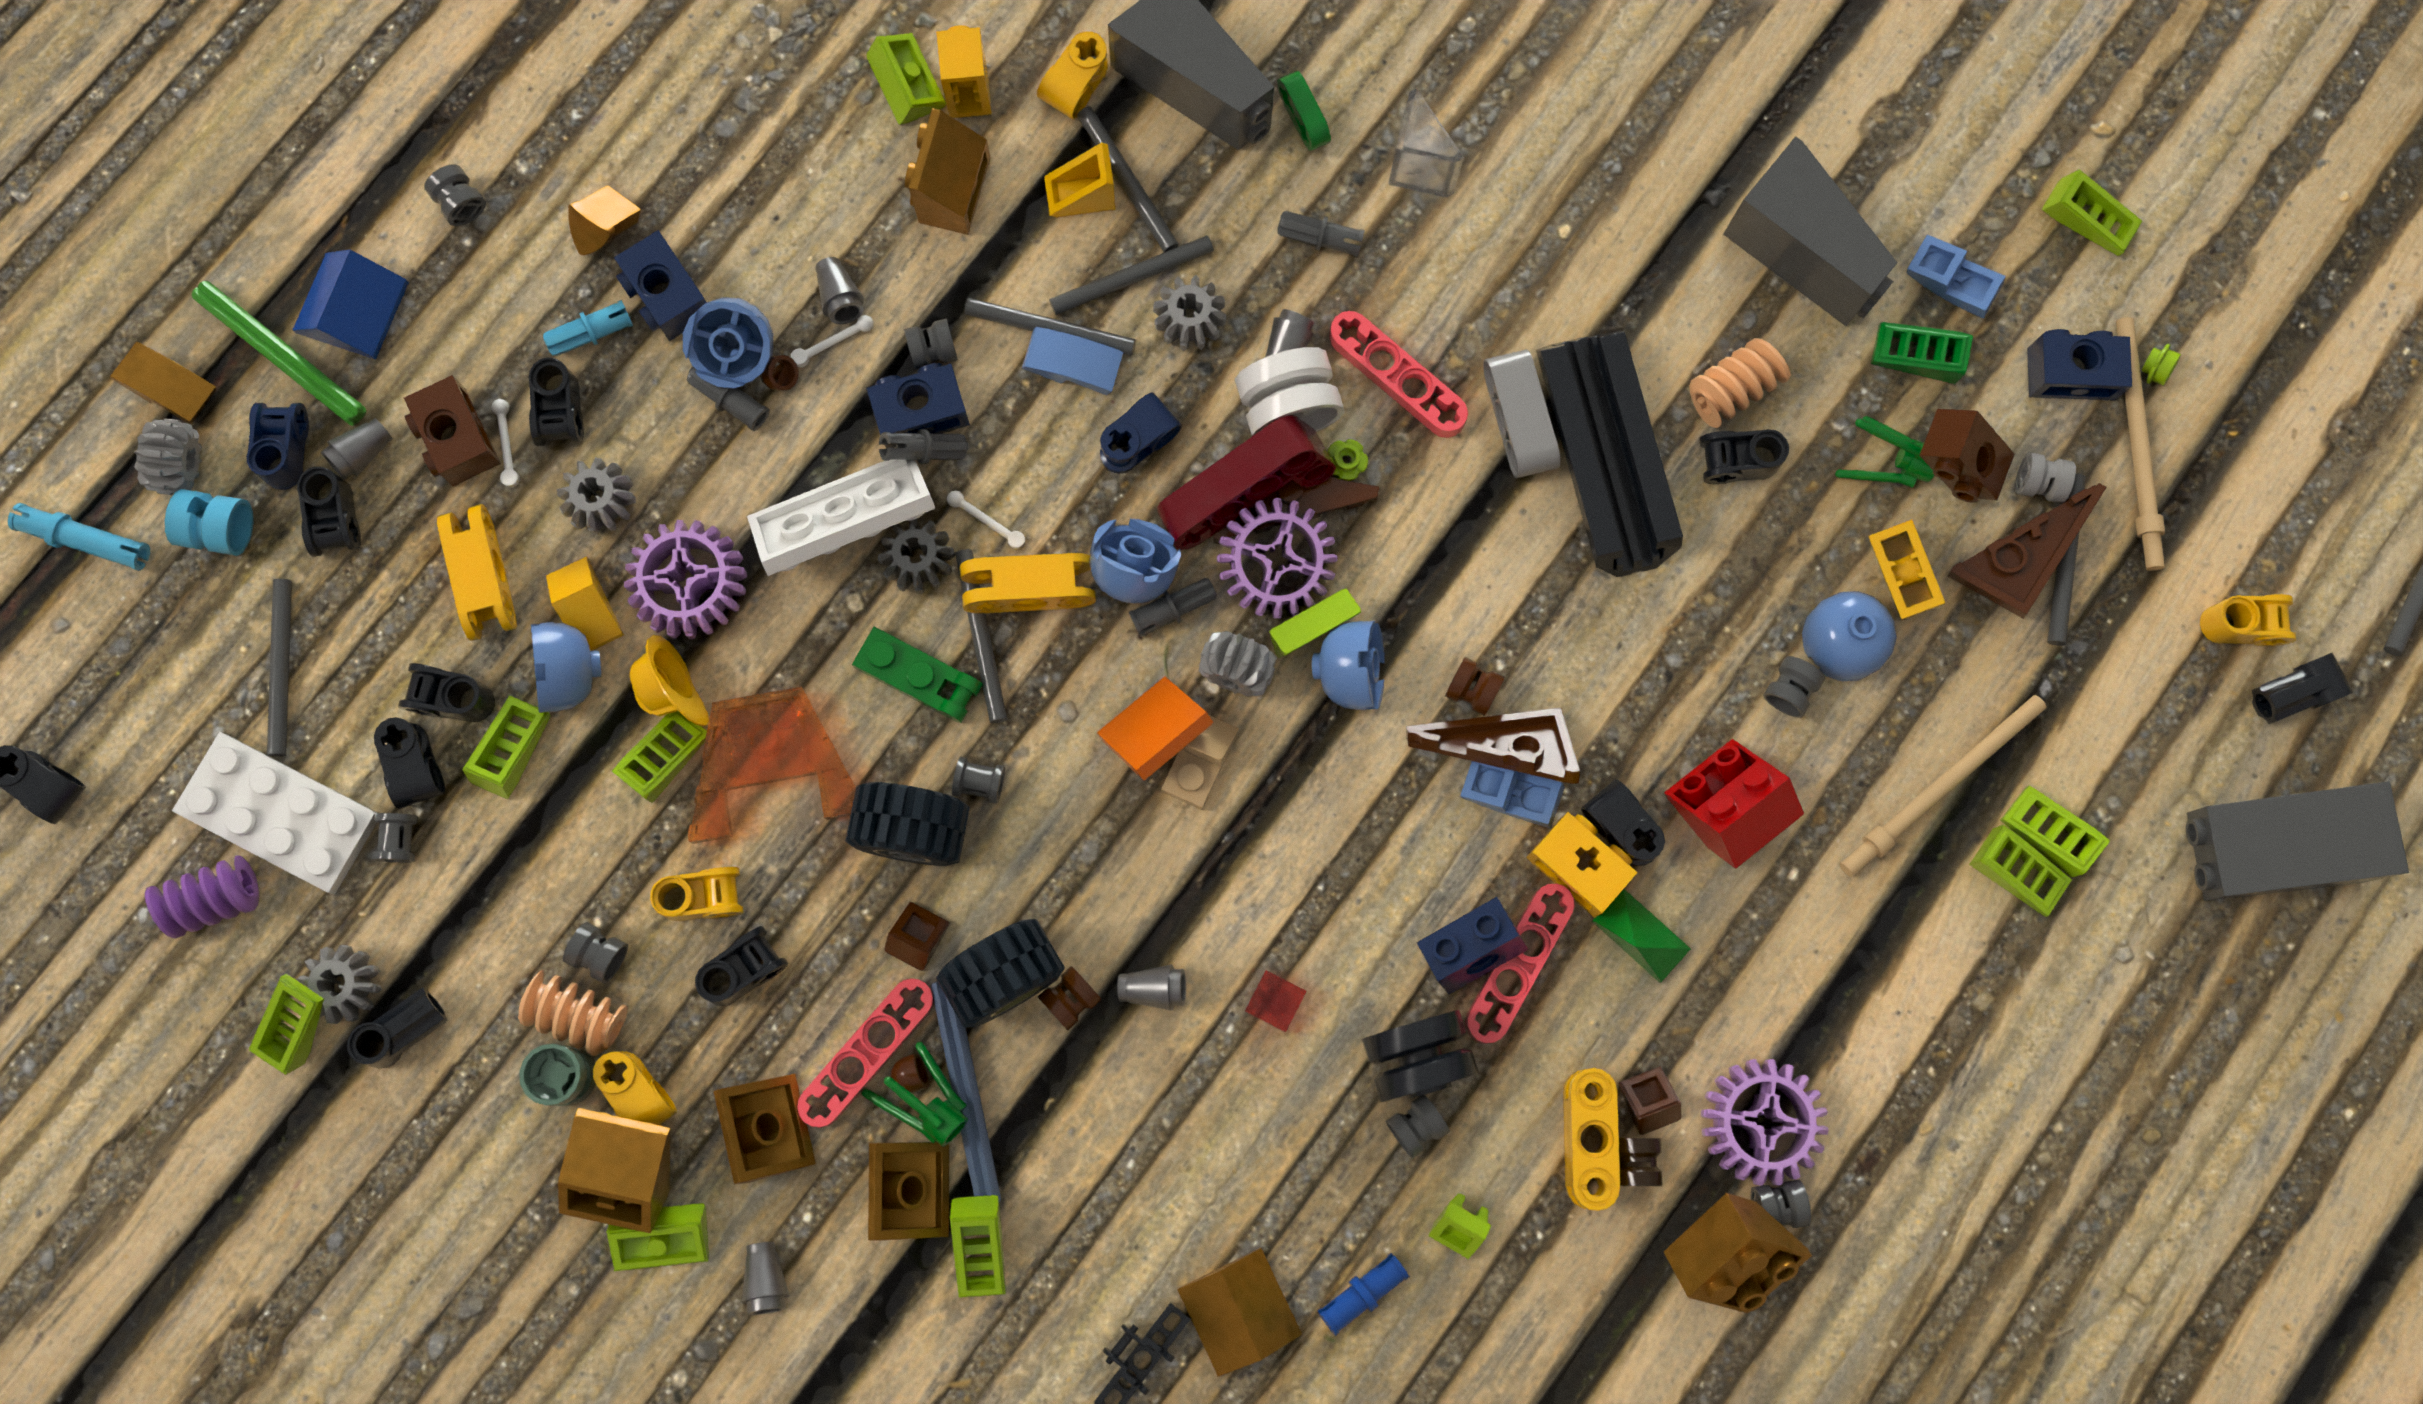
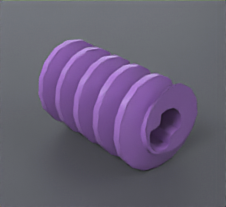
M237 855L234 859L235 870L225 860L217 862V876L208 867L200 868L198 872L199 883L192 874L186 873L181 876V888L172 879L164 881L163 894L156 886L147 887L145 890V901L153 921L164 934L175 939L184 936L187 931L195 932L201 930L205 924L211 926L220 923L222 918L228 920L237 917L240 911L243 913L254 911L259 902V887L256 875L245 858Z

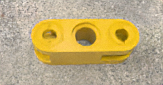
M484 504L468 508L469 530H462L458 518L452 512L437 517L439 537L458 617L463 631L470 641L482 638V622L498 618L504 631H511L517 628L516 614L495 527Z
M1064 553L982 557L966 560L960 564L961 580L972 584L992 583V587L976 588L964 592L962 595L963 609L970 613H1001L1075 609L1090 606L1096 602L1095 590L1075 585V576L1091 570L1090 555Z
M1590 1068L1574 1072L1564 1084L1565 1186L1568 1197L1575 1205L1584 1209L1600 1211L1612 1206L1617 1200L1620 1191L1618 1096L1616 1083L1611 1075L1602 1069ZM1588 1084L1592 1085L1595 1090V1096L1592 1100L1588 1099L1584 1092ZM1588 1126L1597 1128L1602 1138L1600 1147L1594 1152L1587 1151L1581 1143V1133ZM1594 1178L1598 1188L1591 1195L1587 1189V1184Z

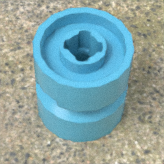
M185 489L176 491L171 497L165 515V533L171 545L200 550L206 547L211 552L238 556L244 552L249 544L253 530V511L251 504L247 500L221 495L213 498L208 493Z

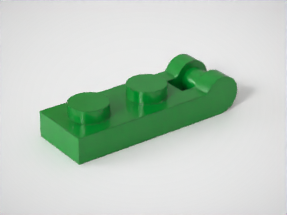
M873 626L852 663L855 669L958 723H962L968 712L965 707L971 696H977L983 686V683L976 678L956 670ZM947 682L956 687L949 700L939 696Z

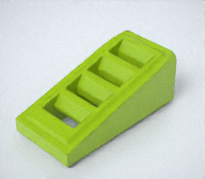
M2080 169L2061 178L2042 207V210L2054 220L2117 256L2125 252L2142 223L2140 218ZM2085 203L2090 206L2087 212L2082 209ZM2100 213H2103L2105 216L2101 223H2099L2097 218ZM2117 221L2121 225L2114 235L2110 232V229L2114 222Z
M509 695L462 769L468 781L484 790L509 799L551 717L550 713H539L538 707ZM513 716L530 722L531 724L528 729L512 723ZM506 732L521 740L516 744L504 739L503 736ZM498 749L511 756L508 760H505L494 754ZM491 766L501 772L497 775L488 771L487 768Z
M679 711L667 714L621 759L612 772L642 797L653 803L712 734L702 726L689 721ZM676 723L693 736L687 743L671 730ZM664 737L680 749L674 756L659 744ZM652 751L667 762L661 769L647 758ZM640 765L654 775L648 782L635 772Z
M2030 785L2026 786L2000 819L2001 822L2071 878L2085 874L2110 842L2107 837ZM2034 804L2040 810L2029 824H2026L2021 819ZM2049 816L2054 822L2043 835L2037 830ZM2065 829L2070 834L2059 846L2054 841L2062 830ZM2080 841L2085 846L2077 856H2074L2070 852Z
M2004 825L1991 830L1969 864L2044 917L2050 915L2072 881L2070 877L2023 838ZM2005 848L2010 853L2003 864L2000 865L1996 860ZM2020 858L2024 861V864L2016 876L2010 873V870L2017 859ZM2032 868H2035L2039 873L2028 888L2023 882ZM2048 877L2054 884L2045 898L2042 899L2037 895V892Z
M288 974L281 976L249 1047V1051L285 1075L304 1065L312 1048L324 998ZM291 995L299 1001H301L302 1003H304L306 1007L302 1006L301 1004L290 998ZM290 1008L291 1010L299 1014L301 1018L299 1019L298 1017L287 1011V1009ZM284 1021H286L287 1023H289L290 1025H292V1026L295 1027L296 1029H295V1030L292 1029L291 1027H289L288 1025H286V1024L284 1023ZM281 1034H283L284 1036H286L287 1038H289L290 1041H288L287 1039H285L284 1037H282Z
M998 1196L954 1198L951 1203L950 1224L959 1298L1006 1294ZM990 1234V1237L965 1239V1236ZM992 1253V1256L966 1258V1255ZM969 1271H994V1275L968 1276L967 1274Z

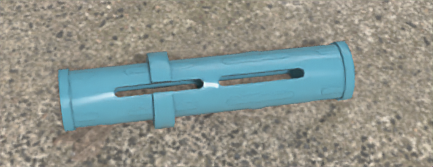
M17 503L12 509L22 513V516L11 512L8 516L9 529L42 538L47 545L55 548L66 546L131 567L137 571L142 570L146 565L137 559L141 558L148 561L150 557V546L147 543H140L75 522L70 515L62 512L51 514L29 507L24 503Z

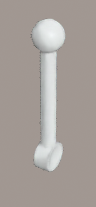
M862 315L858 318L856 324L806 350L802 348L795 349L791 353V358L798 367H805L809 363L810 357L860 331L869 332L873 328V319L870 316Z
M497 399L492 403V411L497 415L504 463V471L500 475V480L506 487L513 488L519 484L520 476L513 469L506 414L509 412V404L506 400Z
M955 490L948 494L947 502L950 506L962 508L1007 539L1012 549L1019 550L1025 545V537L1021 532H1011L965 501L960 491Z

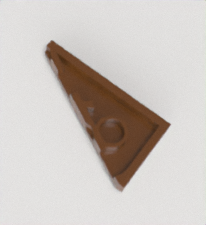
M1330 477L1320 485L1305 488L1291 480L1264 499L1263 502L1267 512H1272L1271 505L1273 499L1280 498L1282 501V512L1287 513L1289 504L1295 500L1299 502L1296 516L1301 518L1303 513L1311 508L1315 511L1312 519H1315L1323 513L1345 507L1348 510L1363 506L1367 501L1377 500L1379 486ZM1254 506L1249 511L1255 518L1257 513ZM1241 517L1234 520V522H1237L1242 527L1245 525ZM1265 523L1257 526L1250 533L1255 532L1259 534L1267 532L1273 527L1281 525V523ZM1225 526L1214 534L1213 543L1219 544L1221 537L1234 538L1236 535Z
M2098 483L2088 489H2083L2047 513L2044 512L2015 529L2007 537L1998 539L1988 545L1985 550L1962 563L1959 562L1954 565L1947 576L2024 619L2107 487Z
M1561 707L1406 726V739L1409 747L1565 783H1579L1580 769Z

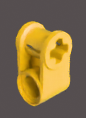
M1084 31L1073 37L1057 62L1050 67L1042 78L1037 90V97L1072 120L1076 119L1079 111L1087 106L1091 95L1108 72L1107 46L1104 39L1092 31Z
M2285 594L2232 596L2207 608L2200 617L2201 631L2207 639L2218 644L2278 646L2293 643L2296 641V633L2291 632L2289 606L2293 604V597ZM2226 613L2232 618L2234 626H2231L2227 621Z
M719 867L702 870L697 873L663 877L651 889L650 901L652 907L657 913L672 921L701 918L717 919L741 915L744 911L743 906L738 905L736 878L740 876V870L738 867ZM676 887L683 888L686 895L683 905L675 910H667L664 904L667 892Z
M629 1051L608 1052L596 1061L593 1068V1079L596 1086L614 1109L617 1117L661 1125L677 1113L676 1106L668 1093L653 1078L636 1054ZM613 1063L626 1064L627 1069L622 1073L625 1081H613L611 1079V1075L616 1071Z

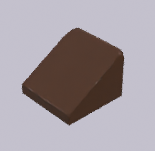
M910 901L888 933L884 950L893 957L923 971L931 960L950 922Z
M1661 1066L1619 1082V1088L1640 1135L1677 1122L1682 1118L1681 1102Z

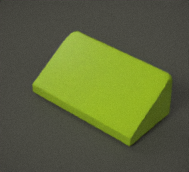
M913 33L876 37L866 56L899 125L906 124L930 114L932 108L939 110L944 108L946 102Z
M1345 588L1274 627L1269 633L1276 656L1278 658L1284 657L1360 614L1361 609Z
M704 1203L662 1207L651 1234L614 1225H608L606 1231L614 1271L707 1262L709 1260L707 1213Z

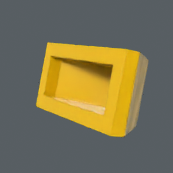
M1101 142L1044 176L1049 214L1052 217L1116 210L1108 144Z
M584 557L546 575L552 606L563 623L577 628L586 636L590 651L624 636L589 558Z

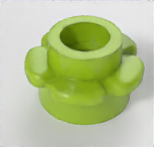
M2166 344L2162 351L2153 348L2141 370L2149 374L2146 380L2148 384L2154 381L2164 386L2174 371L2181 354L2170 350V344Z
M1348 439L1346 442L1338 440L1329 446L1327 452L1336 466L1333 476L1337 479L1352 481L1357 479L1358 475L1366 470L1368 456L1363 453L1364 448L1358 441ZM1344 456H1349L1351 461L1349 463L1343 462L1342 458Z

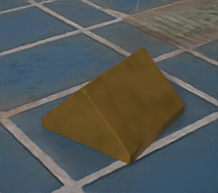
M795 1074L713 1091L734 1184L749 1183L816 1164L808 1126L800 1118L797 1109L800 1092Z
M932 1142L869 1143L868 1241L949 1237V1144L942 1147L938 1142L935 1144Z
M1261 1247L1177 1289L1218 1377L1261 1361L1302 1335Z

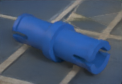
M1390 1253L1387 1255V1258L1360 1279L1357 1276L1352 1278L1348 1282L1349 1288L1317 1312L1330 1331L1336 1336L1340 1330L1367 1309L1370 1312L1378 1307L1377 1301L1403 1280H1407L1409 1275L1399 1260Z

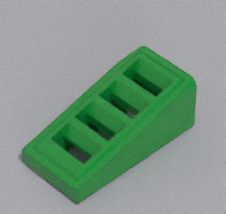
M1881 322L1878 326L1871 364L1956 384L1967 371L1973 335L1952 330ZM1892 337L1900 339L1897 355H1889ZM1910 341L1917 343L1914 358L1907 357ZM1928 346L1935 347L1933 360L1926 359ZM1947 350L1952 351L1950 362H1945Z

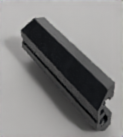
M1618 331L1590 335L1537 349V356L1596 567L1616 577L1631 575L1633 572L1656 569L1681 548L1683 534L1625 332Z

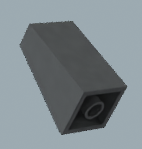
M1140 0L1108 24L1110 65L1116 72L1237 150L1249 142L1255 144L1267 135L1271 128L1274 86L1198 0Z
M1796 136L1744 198L1723 233L1724 236L1845 326L1848 325L1856 314L1864 319L1894 282L1887 275L1895 267L1897 261L1804 142Z
M2390 781L2212 805L2187 812L2186 836L2194 848L2197 863L2194 877L2198 888L2203 893L2204 901L2360 884L2409 873Z

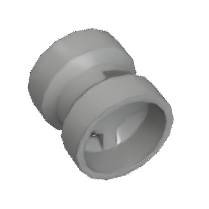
M2032 452L2026 453L2017 472L2015 482L2016 493L2029 497L2040 494L2044 495L2048 501L2063 504L2069 497L2076 474L2075 462L2064 459H2057L2053 462L2046 460L2044 455Z

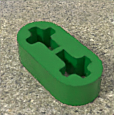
M1295 71L1279 78L1277 86L1280 97L1306 148L1309 151H1313L1331 142V135L1328 124L1303 75L1299 71Z

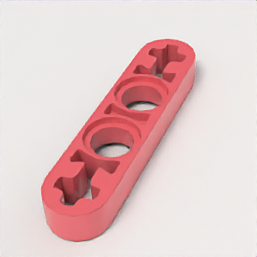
M1354 311L1341 312L1334 318L1329 338L1331 345L1339 354L1437 436L1450 438L1462 431L1467 421L1468 410L1466 404L1458 395L1363 315ZM1342 326L1345 329H1350L1352 326L1357 327L1356 337L1364 345L1367 344L1369 338L1373 340L1367 345L1363 355L1358 354L1361 343L1355 338L1349 337L1346 340L1341 338ZM1376 351H1386L1393 357L1394 365L1388 370H1377L1371 365L1370 356ZM1417 378L1426 385L1427 392L1420 398H1411L1404 393L1402 385L1408 379ZM1434 393L1438 395L1435 402L1438 408L1444 412H1447L1450 408L1456 411L1454 417L1456 423L1451 420L1446 421L1444 424L1439 421L1441 412L1433 404L1430 405L1428 411L1423 409V407L1428 405Z
M1557 883L1547 884L1538 889L1532 896L1516 925V929L1520 935L1525 931L1537 933L1543 941L1542 951L1536 957H1529L1522 953L1489 973L1465 1019L1466 1031L1475 1042L1491 1044L1502 1039L1507 1033L1573 913L1574 898L1565 886ZM1553 894H1557L1560 896L1558 904L1564 909L1563 913L1557 911L1553 913L1545 924L1554 927V931L1551 934L1543 925L1529 922V918L1532 914L1536 920H1539L1545 912L1546 905L1541 901L1542 896L1549 898ZM1510 970L1519 976L1521 988L1515 996L1508 997L1499 992L1496 980L1502 971ZM1489 993L1497 1002L1510 1005L1511 1008L1508 1014L1503 1008L1498 1009L1493 1018V1022L1498 1025L1497 1031L1490 1030L1482 1035L1478 1032L1480 1023L1475 1018L1477 1014L1484 1016L1490 1011L1493 1002L1485 1001V997Z
M910 978L896 985L803 1091L798 1100L797 1109L804 1123L819 1128L830 1126L921 1024L933 1008L934 1002L932 991L925 982ZM919 988L924 992L920 997L924 1006L919 1011L912 1007L904 1014L902 1018L910 1021V1024L903 1030L895 1018L884 1012L892 1005L897 1013L905 1003L901 996L903 991L907 989L913 993ZM879 1022L891 1024L895 1031L894 1041L883 1049L874 1047L868 1037L871 1027ZM849 1057L858 1058L864 1066V1074L861 1080L854 1084H845L838 1076V1066L844 1059ZM829 1076L834 1085L848 1092V1095L841 1101L838 1094H835L827 1104V1107L831 1110L829 1116L817 1115L813 1119L809 1115L812 1106L808 1101L813 1095L817 1098L824 1097L831 1089L822 1084Z

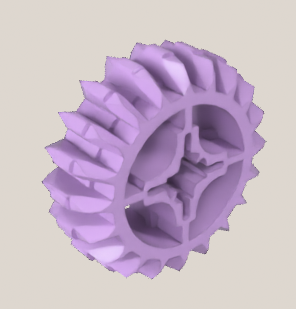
M1274 498L1271 505L1272 512H1267L1264 502L1260 500L1255 503L1257 517L1254 518L1249 510L1243 508L1239 515L1245 525L1242 527L1234 521H1230L1227 524V528L1236 537L1235 539L1229 537L1220 538L1219 544L1223 547L1231 548V553L1219 554L1217 562L1231 564V570H1226L1219 574L1220 580H1227L1234 576L1237 584L1227 590L1228 595L1233 596L1241 589L1246 593L1240 601V607L1243 609L1247 608L1254 599L1258 601L1255 608L1257 616H1263L1267 604L1272 605L1273 618L1279 619L1282 616V605L1286 604L1290 615L1296 616L1299 614L1297 600L1300 599L1304 606L1310 608L1315 605L1313 598L1309 594L1311 590L1320 596H1324L1327 593V589L1318 583L1319 578L1325 580L1334 579L1335 573L1323 569V564L1337 562V555L1323 553V548L1331 546L1335 543L1334 537H1327L1320 541L1317 533L1323 531L1327 524L1325 521H1321L1313 528L1308 524L1314 516L1315 511L1313 509H1307L1300 518L1296 516L1299 502L1293 500L1289 504L1286 513L1282 512L1281 499ZM1270 522L1281 523L1279 531L1276 533L1275 539L1271 544L1261 545L1245 541L1249 533L1257 526ZM1294 528L1306 538L1311 549L1312 563L1294 553L1291 546ZM1284 538L1281 546L1283 549L1282 557L1298 566L1289 564L1286 567L1280 565L1278 566L1279 571H1275L1272 574V561L1266 558V555L1260 553H1265L1268 550L1271 553L1274 552L1275 547L1281 545ZM1241 554L1249 556L1250 559L1257 561L1261 565L1263 575L1260 590L1254 587L1247 579L1242 568ZM1293 572L1308 576L1303 585L1293 593L1282 596L1273 595L1275 585L1278 584L1283 573Z
M677 519L674 532H670L665 524H659L658 531L661 535L660 537L654 539L652 535L644 534L643 539L648 544V547L645 550L639 547L632 548V554L639 559V562L625 564V570L635 576L624 581V587L628 591L634 592L628 598V603L633 608H640L637 617L642 622L651 620L650 627L657 633L666 628L667 634L674 639L680 635L682 629L689 639H695L698 626L707 635L712 634L713 627L710 622L714 619L722 625H727L728 619L723 614L724 610L728 608L731 611L737 612L740 607L732 599V596H742L746 592L744 586L737 583V581L747 577V572L743 567L737 566L741 563L743 557L739 551H731L734 545L733 541L728 536L720 538L721 532L715 526H711L705 531L702 522L697 520L692 523L689 531L684 521ZM690 549H700L711 553L716 557L719 567L709 568L706 564L696 565ZM672 554L670 564L664 569L657 570L660 564ZM688 570L693 577L687 578L686 586L683 588L678 582L685 580V573ZM715 588L712 595L699 606L701 595L706 590ZM662 590L665 594H676V600L681 604V611L668 610L659 606L653 591Z
M1756 1059L1746 1061L1745 1072L1739 1065L1729 1067L1732 1082L1724 1076H1718L1715 1079V1083L1722 1091V1094L1708 1091L1705 1095L1709 1102L1716 1104L1715 1109H1703L1700 1113L1701 1117L1705 1119H1713V1127H1705L1701 1130L1703 1136H1716L1717 1142L1708 1147L1709 1153L1715 1155L1725 1151L1726 1154L1721 1159L1719 1166L1724 1170H1728L1737 1163L1735 1178L1745 1180L1751 1173L1754 1185L1763 1186L1767 1175L1773 1185L1783 1184L1784 1173L1793 1180L1800 1178L1801 1175L1797 1163L1805 1168H1812L1815 1163L1807 1152L1822 1153L1824 1150V1146L1814 1140L1815 1135H1827L1829 1132L1828 1127L1824 1125L1817 1126L1816 1117L1827 1115V1109L1822 1107L1814 1108L1812 1102L1819 1099L1821 1093L1819 1090H1811L1806 1093L1803 1091L1809 1082V1078L1806 1075H1800L1792 1081L1794 1067L1790 1064L1783 1065L1777 1073V1064L1774 1059H1766L1762 1069ZM1760 1083L1759 1094H1754L1753 1104L1748 1110H1732L1736 1099L1745 1089ZM1776 1088L1783 1092L1791 1101L1797 1119L1789 1117L1782 1112L1779 1103L1780 1096L1775 1094ZM1758 1115H1764L1765 1118L1772 1119V1122L1782 1123L1784 1126H1772L1771 1129H1764L1763 1126L1757 1125V1122L1746 1121L1745 1118H1757ZM1731 1125L1741 1127L1747 1132L1750 1142L1749 1148L1754 1150L1753 1157L1748 1155L1738 1145L1732 1133ZM1784 1133L1796 1134L1790 1148L1780 1157L1769 1161L1770 1150H1775V1144L1779 1136Z

